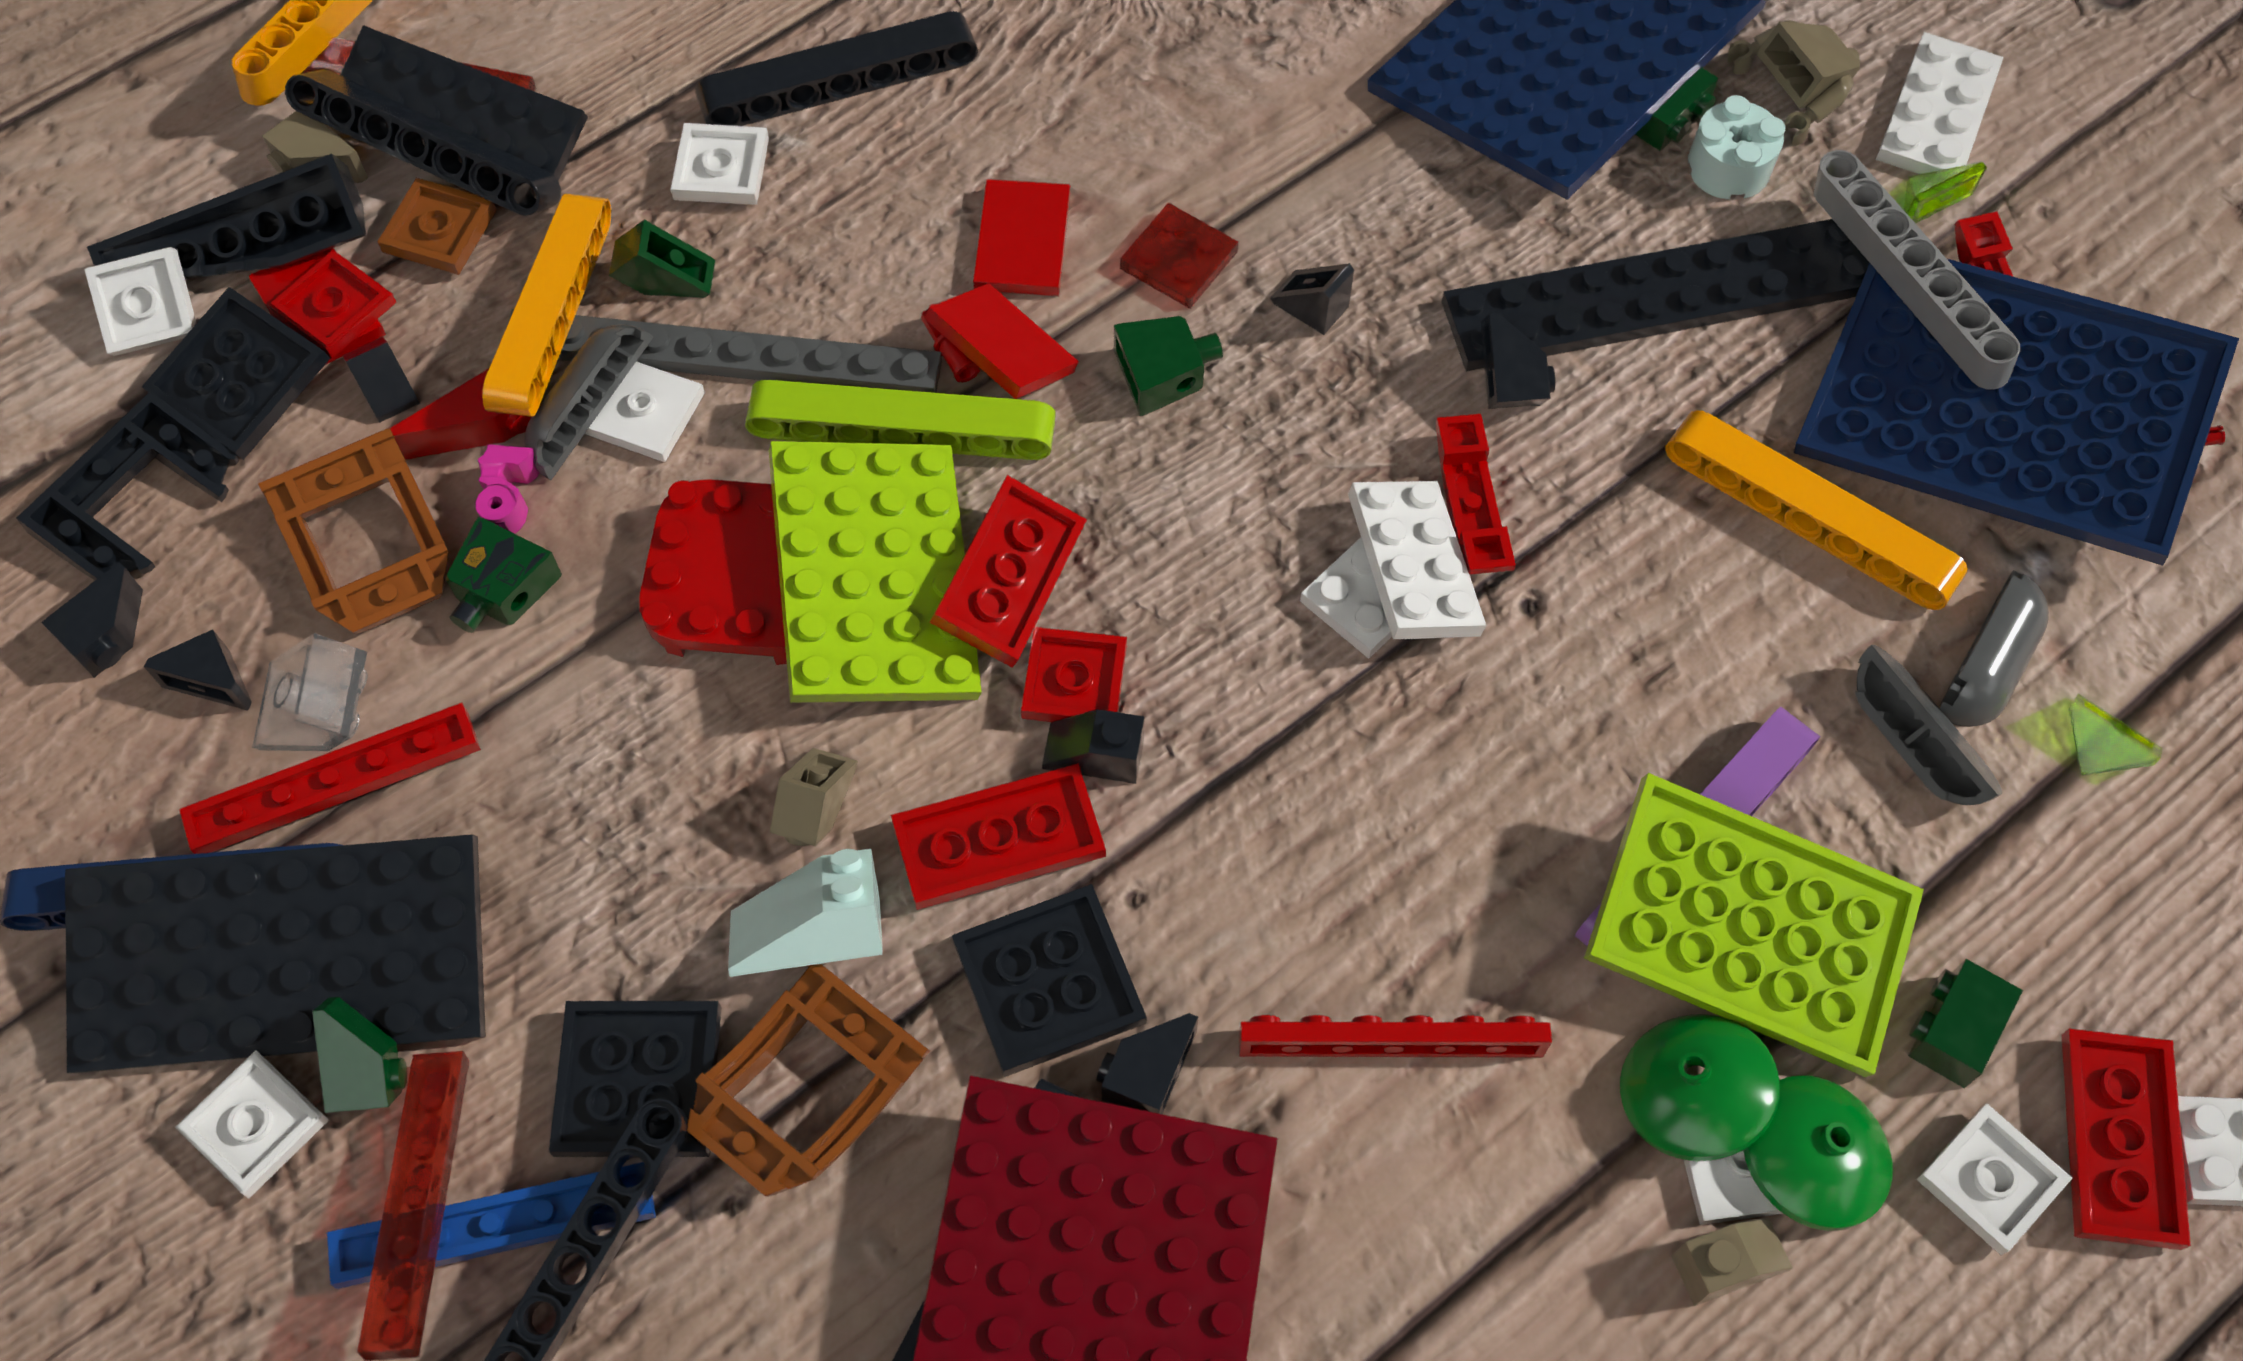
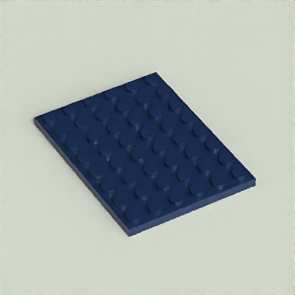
M1455 0L1368 78V92L1568 200L1652 118V114L1700 67L1703 68L1765 8L1766 0Z
M1947 259L2020 343V352L2008 383L1997 389H1984L1970 380L1870 263L1797 439L1794 454L2163 566L2169 556L2239 338Z

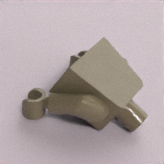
M1786 20L1779 22L1776 26L1754 37L1755 42L1751 44L1742 40L1732 43L1728 50L1727 62L1730 63L1736 60L1733 72L1738 75L1744 74L1751 69L1752 57L1757 54L1799 109L1806 108L1807 111L1805 113L1793 112L1789 114L1785 121V132L1790 128L1799 129L1791 143L1796 146L1805 141L1811 123L1814 121L1820 123L1844 103L1853 88V77L1860 69V55L1856 49L1847 48L1837 34L1828 26Z

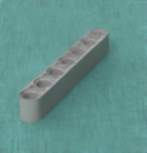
M1834 150L1826 153L1820 160L1814 187V197L1973 383L1984 389L2003 387L2010 379L2020 352V343L2015 335L1855 155L1845 150Z

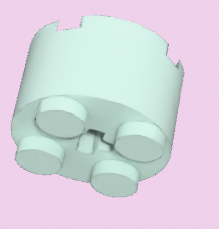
M1738 95L1730 96L1725 102L1710 108L1701 118L1688 155V163H1690L1692 169L1690 175L1694 183L1706 193L1721 199H1730L1731 195L1745 194L1744 198H1748L1761 192L1770 179L1783 146L1784 122L1774 117L1766 109L1750 103L1745 97Z

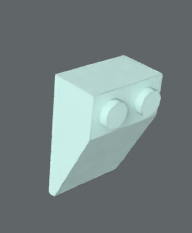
M843 849L834 854L820 856L731 910L728 959L730 977L883 955L880 897L871 849L858 851Z

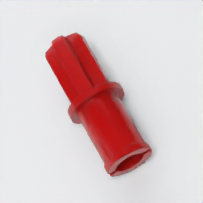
M928 309L923 311L921 320L935 342L933 345L934 351L941 352V356L944 357L950 367L955 380L964 383L974 379L980 373L979 367L925 319Z

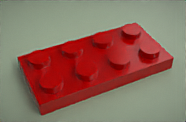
M1007 475L929 623L1013 668L1027 644L1087 519Z
M1079 764L891 815L917 910L1106 857L1105 844Z
M2069 1028L2061 1034L2070 1176L2072 1177L2071 1195L2074 1237L2175 1250L2188 1248L2191 1246L2173 1041Z

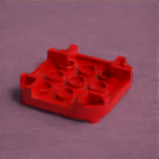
M706 479L690 482L681 480L670 486L668 496L663 500L656 515L639 595L640 614L651 637L665 647L667 653L684 657L686 649L774 657L776 665L787 664L771 484Z

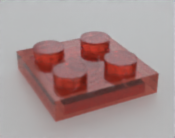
M1168 202L1120 258V269L1191 309L1238 253L1239 242Z

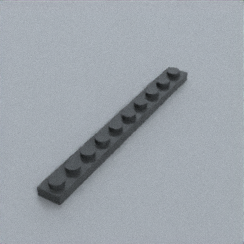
M575 315L558 360L572 361L586 340L596 331L611 325L625 324L638 327L654 336L636 362L663 371L751 380H779L936 393L942 365L941 352L580 315Z

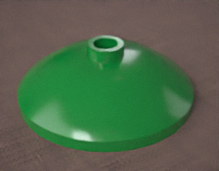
M1692 1014L1672 1018L1656 1025L1633 1045L1622 1067L1620 1096L1630 1124L1649 1145L1660 1152L1678 1159L1712 1161L1743 1151L1764 1134L1778 1108L1780 1082L1777 1067L1770 1051L1748 1028L1720 1016ZM1692 1066L1704 1068L1703 1072L1699 1075L1693 1076L1686 1073Z
M1807 1075L1780 1079L1779 1104L1770 1126L1756 1142L1743 1150L1745 1161L1753 1180L1773 1206L1790 1219L1807 1227L1825 1231H1840L1863 1223L1882 1207L1892 1184V1155L1881 1125L1860 1099L1834 1082ZM1831 1135L1836 1139L1839 1146L1832 1141Z

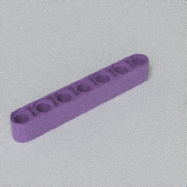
M1779 707L1700 795L1753 816L1805 758L1821 736L1783 707ZM1601 903L1575 934V937L1586 946H1588Z

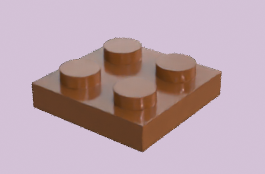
M416 177L377 243L382 253L459 275L497 209L493 202L476 194Z

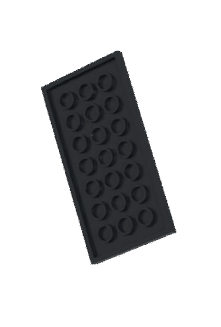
M473 834L65 869L67 1073H87L245 1059L255 1050L263 1057L317 1052L312 1011L330 997L341 998L396 1041L397 1045L486 1037L478 836Z

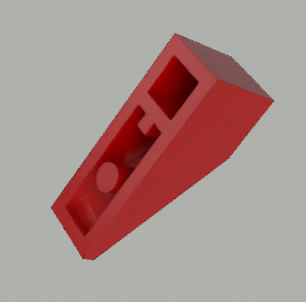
M488 368L394 425L390 430L404 459L408 460L506 442L517 434L526 432L531 417L485 410L483 405V386Z

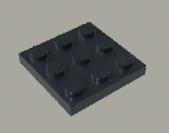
M228 287L142 385V388L148 393L151 391L244 460L331 358L312 342L231 287Z
M1092 884L952 935L953 944L1004 1077L1147 1024V1016Z
M566 1001L549 1153L553 1157H609L636 1111L643 1103L651 1099L662 1098L671 1101L685 1112L689 1120L690 1109L694 1110L698 1086L695 1080L701 1073L706 1074L717 1064L722 1009L719 1001ZM661 1111L653 1116L649 1123V1132L652 1138L663 1139L672 1132L674 1127L672 1113ZM688 1132L684 1143L675 1157H709L710 1150Z

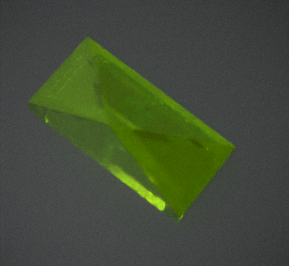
M1977 162L1908 176L1903 210L1916 224L1973 195L1987 166L1983 162Z
M2077 694L2068 710L2081 775L2154 766L2159 761L2163 750L2161 746L2082 695Z

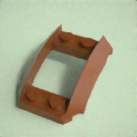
M390 428L258 483L299 569L314 609L354 634L363 633L435 601L443 595L449 552ZM390 482L422 552L337 589L305 518Z
M822 964L809 965L789 991L785 990L756 1026L706 1074L701 1073L695 1080L698 1086L694 1110L690 1109L687 1131L765 1197H770L815 1180L876 1119L930 1050ZM810 1021L876 1075L838 1120L802 1154L736 1100L734 1096L771 1063L806 1022Z

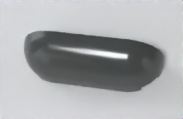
M619 324L604 327L586 340L544 398L536 415L530 418L527 425L525 447L533 448L535 466L541 475L549 480L553 479L654 336L638 327Z
M2013 570L2008 576L1939 705V709L1952 724L1967 727L1980 726L1996 719L2007 706L2045 633L2049 619L2047 600L2040 587L2024 574Z
M1876 645L1869 646L1858 662L1860 666L1857 673V691H1855L1857 700L1864 712L1925 786L1937 797L1960 805L1983 804L2002 795L2001 786L1986 763L1910 673L1882 648Z

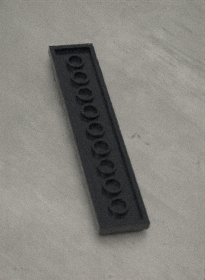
M1828 219L1444 291L1441 302L1465 371L1467 372L1485 368L1481 321L1490 313L1502 315L1542 349L1547 356L1854 298L1857 296L1870 262L1835 221Z

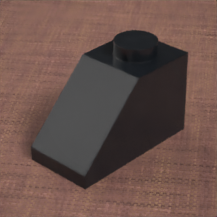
M1499 313L1488 314L1481 321L1488 409L1542 405L1551 398L1550 393L1555 391L1556 385L1555 371L1553 366H1548L1547 354Z
M118 562L41 623L95 678L105 669L115 665L126 652L133 648L143 589L127 569Z
M1096 709L1051 722L1042 761V769L1053 771L1079 764L1082 776L1136 784L1144 744L1145 717Z
M1187 1013L1122 1039L1115 1055L1107 1052L1096 1078V1081L1103 1083L1101 1086L1102 1101L1163 1114L1196 1036L1198 1016Z

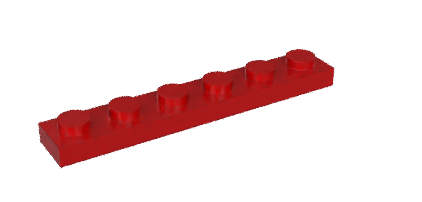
M459 703L180 808L179 811L190 851L193 854L212 853L480 751L481 749L468 711L463 703Z
M1258 1015L1250 1018V1022H1241L1239 1057H1544L1552 1043L1551 1023L1535 1022V1018L1531 1016H1512L1506 1018L1504 1022H1484L1483 1017L1469 1015L1457 1017L1453 1022H1433L1432 1017L1415 1015L1404 1018L1403 1022H1382L1381 1017L1363 1015L1354 1017L1352 1022H1331V1018L1328 1016L1311 1015L1303 1017L1301 1022H1280V1018L1277 1016Z

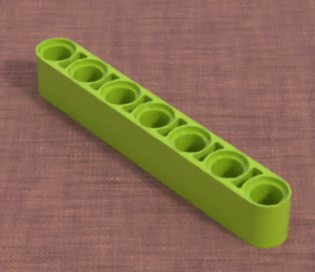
M760 380L752 385L745 428L754 436L772 440L952 445V454L1041 460L1047 458L1051 453L1056 412L1049 404L1034 400Z

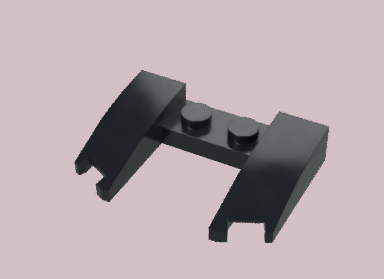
M150 391L16 519L29 535L93 580L98 579L118 562L128 572L139 569L143 575L155 568L153 562L94 519L93 516L154 458L222 502L229 490L226 485L222 484L228 465L238 464L239 459L234 452Z

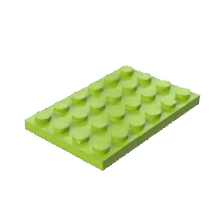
M771 441L768 452L790 703L978 700L982 689L977 649L929 623L965 555L952 445Z
M1648 773L1641 778L1584 959L1723 1018L1735 1021L1742 1026L1858 1075L1868 1077L1874 1075L1877 1068L1924 889Z

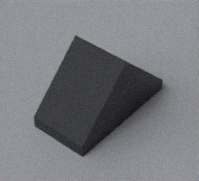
M1348 263L1295 270L1270 299L1280 309L1325 335L1349 307L1354 269Z
M384 337L342 355L379 423L420 404Z
M213 629L148 658L144 665L145 669L162 688L247 711L252 704L230 650Z

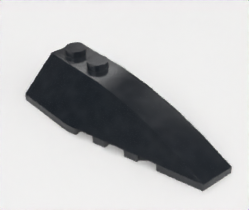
M331 153L87 246L94 266L171 247L178 252L185 279L285 267L366 236L364 207L348 166Z

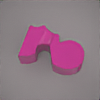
M488 445L485 453L478 458L480 467L479 482L483 491L475 501V508L480 517L516 534L526 522L528 507L519 489L511 483L529 484L538 477L539 472L534 462V450L528 447Z

